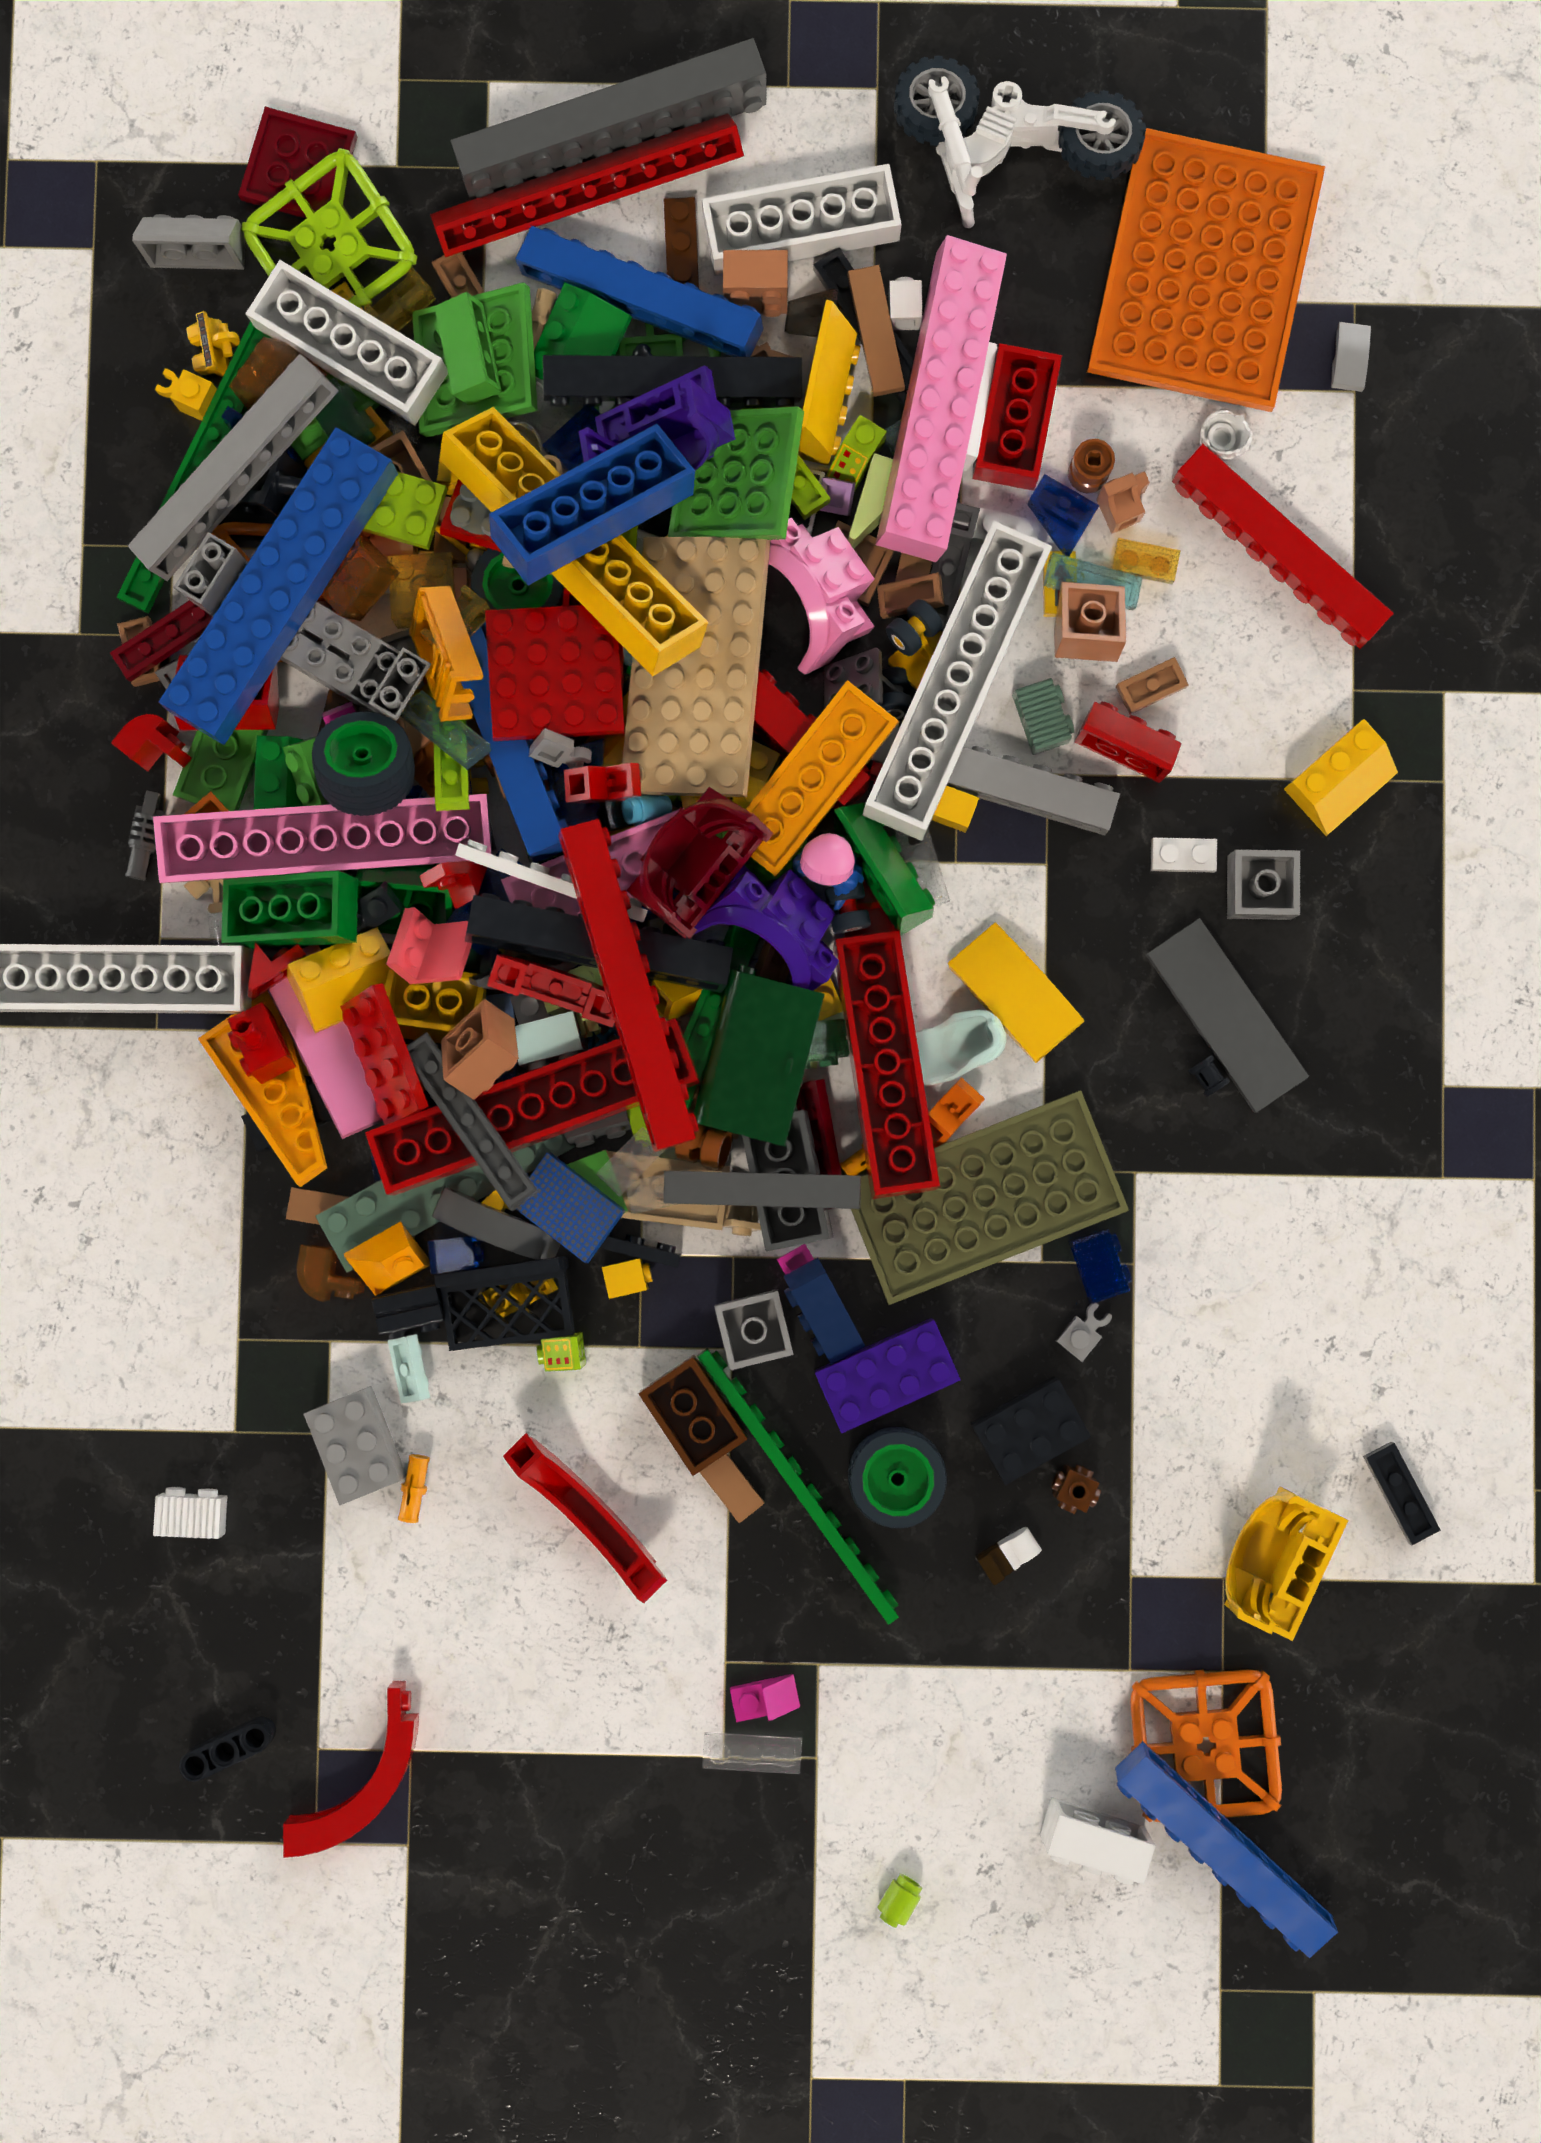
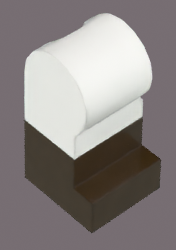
M1023 1527L975 1556L995 1586L1003 1581L1005 1576L1021 1567L1020 1565L1037 1556L1042 1549L1028 1527Z

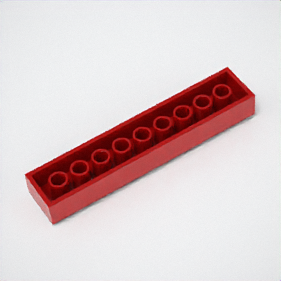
M676 1018L666 1021L670 1034L666 1037L669 1050H675L679 1062V1068L675 1069L678 1080L684 1081L687 1088L699 1084L700 1080L679 1022ZM620 1039L494 1084L488 1091H483L475 1099L511 1152L640 1106ZM438 1106L365 1132L387 1195L395 1196L478 1165Z

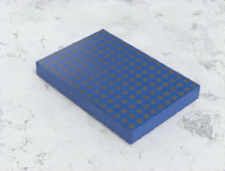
M547 1152L529 1177L539 1192L516 1208V1210L584 1263H589L626 1210L551 1152Z

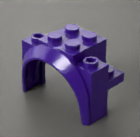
M705 365L596 416L598 433L589 427L578 431L583 461L585 463L658 424L695 471L708 459L714 457L717 447L735 440L731 412L717 400L712 371Z
M743 865L694 927L697 929L694 935L710 926L718 924L735 925L754 932L769 942L787 963L792 980L786 984L809 990H815L827 982L839 962L833 955L834 952L821 940L836 913L791 869L765 886L756 875Z

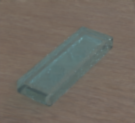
M1053 552L1049 558L1043 586L1060 590L1061 582L1125 586V609L1133 611L1137 607L1143 578Z
M423 690L409 700L400 717L467 770L491 752L490 743L461 720L440 722L438 716L440 707H436V701Z

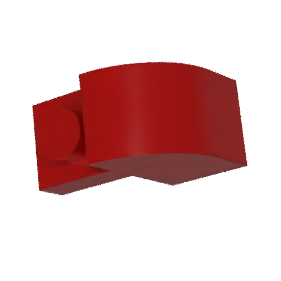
M145 714L132 719L111 742V744L146 771L151 769L163 753H166L184 768L192 759L182 750L186 744L177 738L180 732L163 718L153 714Z
M625 763L607 767L583 766L564 770L566 803L616 802L642 796L639 763Z

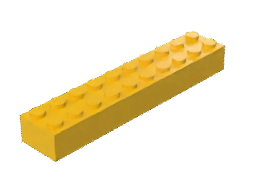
M494 407L443 432L440 453L441 462L491 512L561 475ZM622 535L615 537L551 573L652 677L699 649L702 645L708 621Z

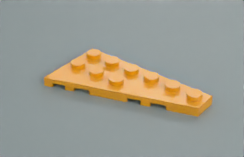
M268 991L251 1001V1007L263 1002L273 1013L295 1062V1068L263 1084H260L253 1075L248 1077L239 1062V1059L243 1058L241 1050L234 1048L228 1036V1033L232 1030L227 1019L237 1014H232L199 1037L198 1040L295 1183L302 1187L326 1170L327 1164L298 1050Z

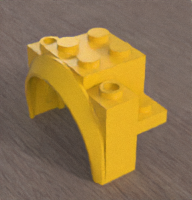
M1279 1486L1276 1494L1262 1502L1251 1514L1236 1540L1226 1572L1225 1591L1227 1600L1224 1605L1237 1618L1269 1634L1275 1632L1293 1641L1349 1520ZM1271 1592H1272V1593H1273V1596H1272V1598H1271V1600H1270V1603H1269L1270 1594H1271Z

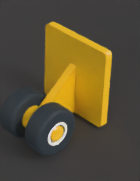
M922 599L915 600L907 608L909 618L907 622L901 618H896L886 627L888 638L898 649L888 659V664L891 667L906 669L908 681L916 690L943 633L940 631L943 627L940 616L930 604Z

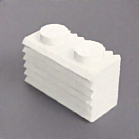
M168 1487L165 1493L155 1496L153 1536L219 1539L225 1535L228 1497L227 1495H218L217 1489H198V1494H185L186 1488Z

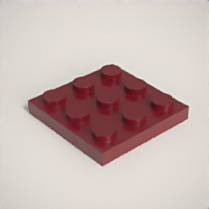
M265 106L239 190V198L241 201L262 206L286 187V182L290 179L295 181L326 156L337 152L339 148L349 150L352 155L358 138L356 132ZM337 166L302 192L314 212L331 200ZM295 199L278 210L307 219Z

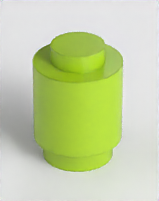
M900 1874L897 1880H892L877 1906L879 1911L882 1912L880 1918L894 1928H897L898 1924L905 1926L921 1899L919 1894L923 1888L911 1878Z

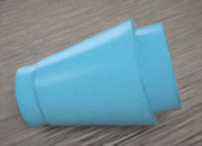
M641 794L642 796L627 798L622 802L624 820L628 824L635 826L672 811L671 800L666 795Z

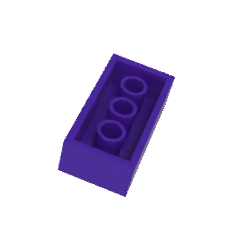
M932 1318L862 1348L832 1365L829 1363L814 1370L841 1433L961 1381L935 1320Z

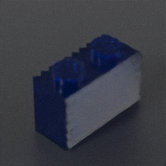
M1103 1229L1068 1241L1090 1303L1094 1304L1130 1291L1128 1284L1132 1283V1277L1127 1265H1121L1117 1253L1122 1250L1115 1233L1110 1234L1109 1229Z

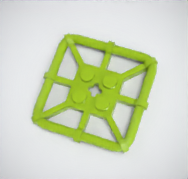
M339 148L337 152L326 156L295 181L290 179L285 183L286 187L256 209L247 218L246 222H242L241 231L244 232L248 246L268 277L276 265L258 236L290 242L300 256V259L293 263L291 267L301 273L308 269L314 280L327 289L345 276L356 293L348 301L359 308L362 306L367 308L371 305L374 297L403 277L411 269L412 265H416L417 255L414 254L410 240L388 208L390 205L385 196L379 194L358 160L346 149ZM337 166L332 198L327 204L314 212L302 192ZM348 171H350L370 202L369 207L353 219L343 206ZM293 199L296 200L307 219L291 231L259 226ZM379 216L401 251L369 246L359 230ZM327 237H336V241L333 243L335 247L333 251L327 248L323 250L324 240ZM369 257L398 262L365 288L353 272V269Z

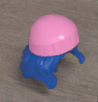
M826 833L812 839L805 845L801 854H797L792 861V871L799 878L807 876L812 882L832 886L837 896L849 893L857 887L858 882L863 883L864 881L863 870L857 855L853 853L849 842L837 834ZM846 900L835 901L834 910H839Z

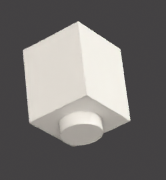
M900 277L895 281H890L888 309L893 330H920L922 322V280Z

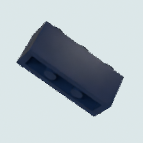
M818 1257L783 1276L789 1288L783 1291L792 1308L799 1305L802 1312L797 1316L804 1330L808 1332L812 1329L815 1337L810 1340L819 1356L825 1354L832 1365L865 1347Z

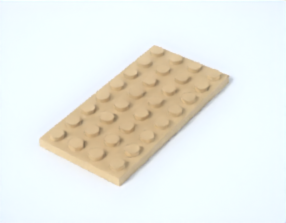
M644 537L642 556L708 621V625L699 649L653 677L632 656L622 764L639 763L641 794L702 796L708 787H711L725 797H747L771 540L730 537Z

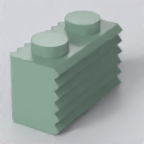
M1052 678L1014 691L1012 697L1032 755L1066 745L1072 739L1071 734L1074 733V725L1070 715H1064L1061 704L1064 703V696L1060 686H1054Z

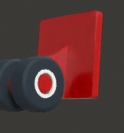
M865 880L863 883L858 882L857 887L847 894L835 895L834 887L832 886L825 890L826 900L829 905H835V901L846 900L839 909V914L834 916L831 921L834 933H844L846 938L896 931Z

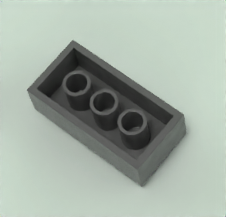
M800 1110L794 1112L785 1147L742 1135L749 1173L821 1175L808 1111ZM756 1206L766 1252L834 1238L828 1208Z

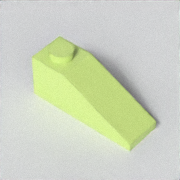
M876 453L873 454L847 539L853 549L880 524L893 459Z

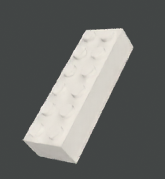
M890 164L702 198L703 219L715 276L723 274V250H788V262L828 255L838 248L844 252L900 240L902 224Z
M281 260L278 261L245 313L256 329L298 355L301 354L308 361L414 426L448 375L442 358Z

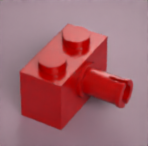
M263 1002L227 1019L232 1030L228 1033L229 1039L236 1050H241L243 1058L239 1059V1062L248 1077L253 1075L260 1084H263L296 1067L273 1013Z

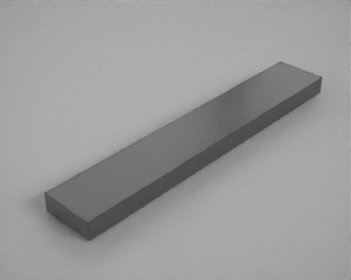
M426 1032L407 1045L419 1080L507 1207L513 1211L539 1192L476 1100H473L443 1080L442 1052L431 1036Z
M664 1171L663 1203L860 1209L861 1176Z

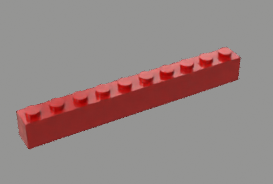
M727 113L430 215L446 258L528 230L531 226L537 227L744 156L737 125Z
M599 819L562 828L558 835L653 1152L691 1142L696 1139L695 1132L699 1131L697 1120L693 1112L688 1113L685 1101L689 1100L687 1087L684 1081L678 1080L675 1069L679 1068L677 1054L674 1049L669 1050L666 1037L670 1035L665 1017L659 1018L656 1005L660 1004L659 995L655 985H649L646 973L650 972L647 956L645 953L640 954L637 941L641 940L636 922H630L627 910L631 909V904L627 891H621L617 878H621L618 861L616 858L611 859L608 847L612 846L608 828H602Z

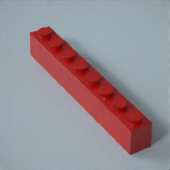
M1204 444L1177 471L1172 480L1177 492L1184 498H1191L1199 505L1200 512L1206 518L1214 519L1218 522L1227 537L1234 541L1238 540L1245 546L1247 554L1252 559L1263 562L1277 581L1285 582L1291 587L1295 597L1302 603H1309L1317 611L1318 617L1324 623L1332 624L1341 632V637L1349 645H1356L1361 649L1394 614Z

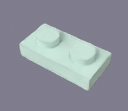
M417 1334L388 1340L401 1403L430 1398L429 1383L424 1371L421 1357L422 1349L418 1343Z

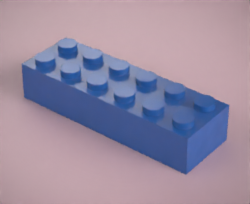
M655 424L490 513L491 539L525 583L530 585L692 496L694 492L695 469L660 426Z

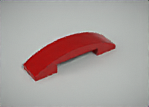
M497 954L487 983L488 987L519 996L520 993L580 1013L582 1018L613 1028L614 1019L604 986L550 966Z

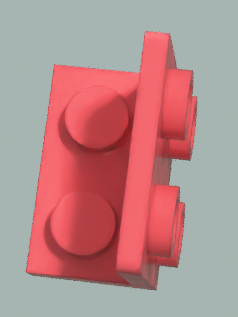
M415 907L405 908L386 965L409 984L460 980L472 943L465 942L468 921L433 924Z

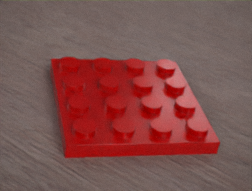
M583 605L485 610L493 741L536 739L545 728L566 737L625 734L619 642Z

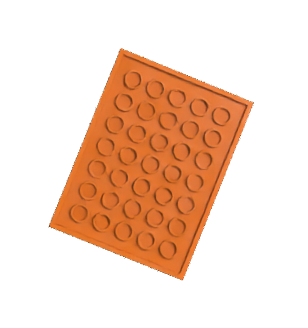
M1146 128L1145 140L1136 164H1132L1087 373L1272 412L1276 403L1325 166Z

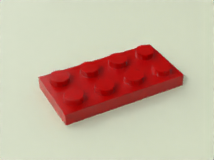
M384 984L372 985L340 1007L343 1021L348 1027L354 1042L355 1053L360 1058L364 1069L366 1083L371 1088L376 1101L377 1112L382 1118L384 1125L416 1114L429 1107Z

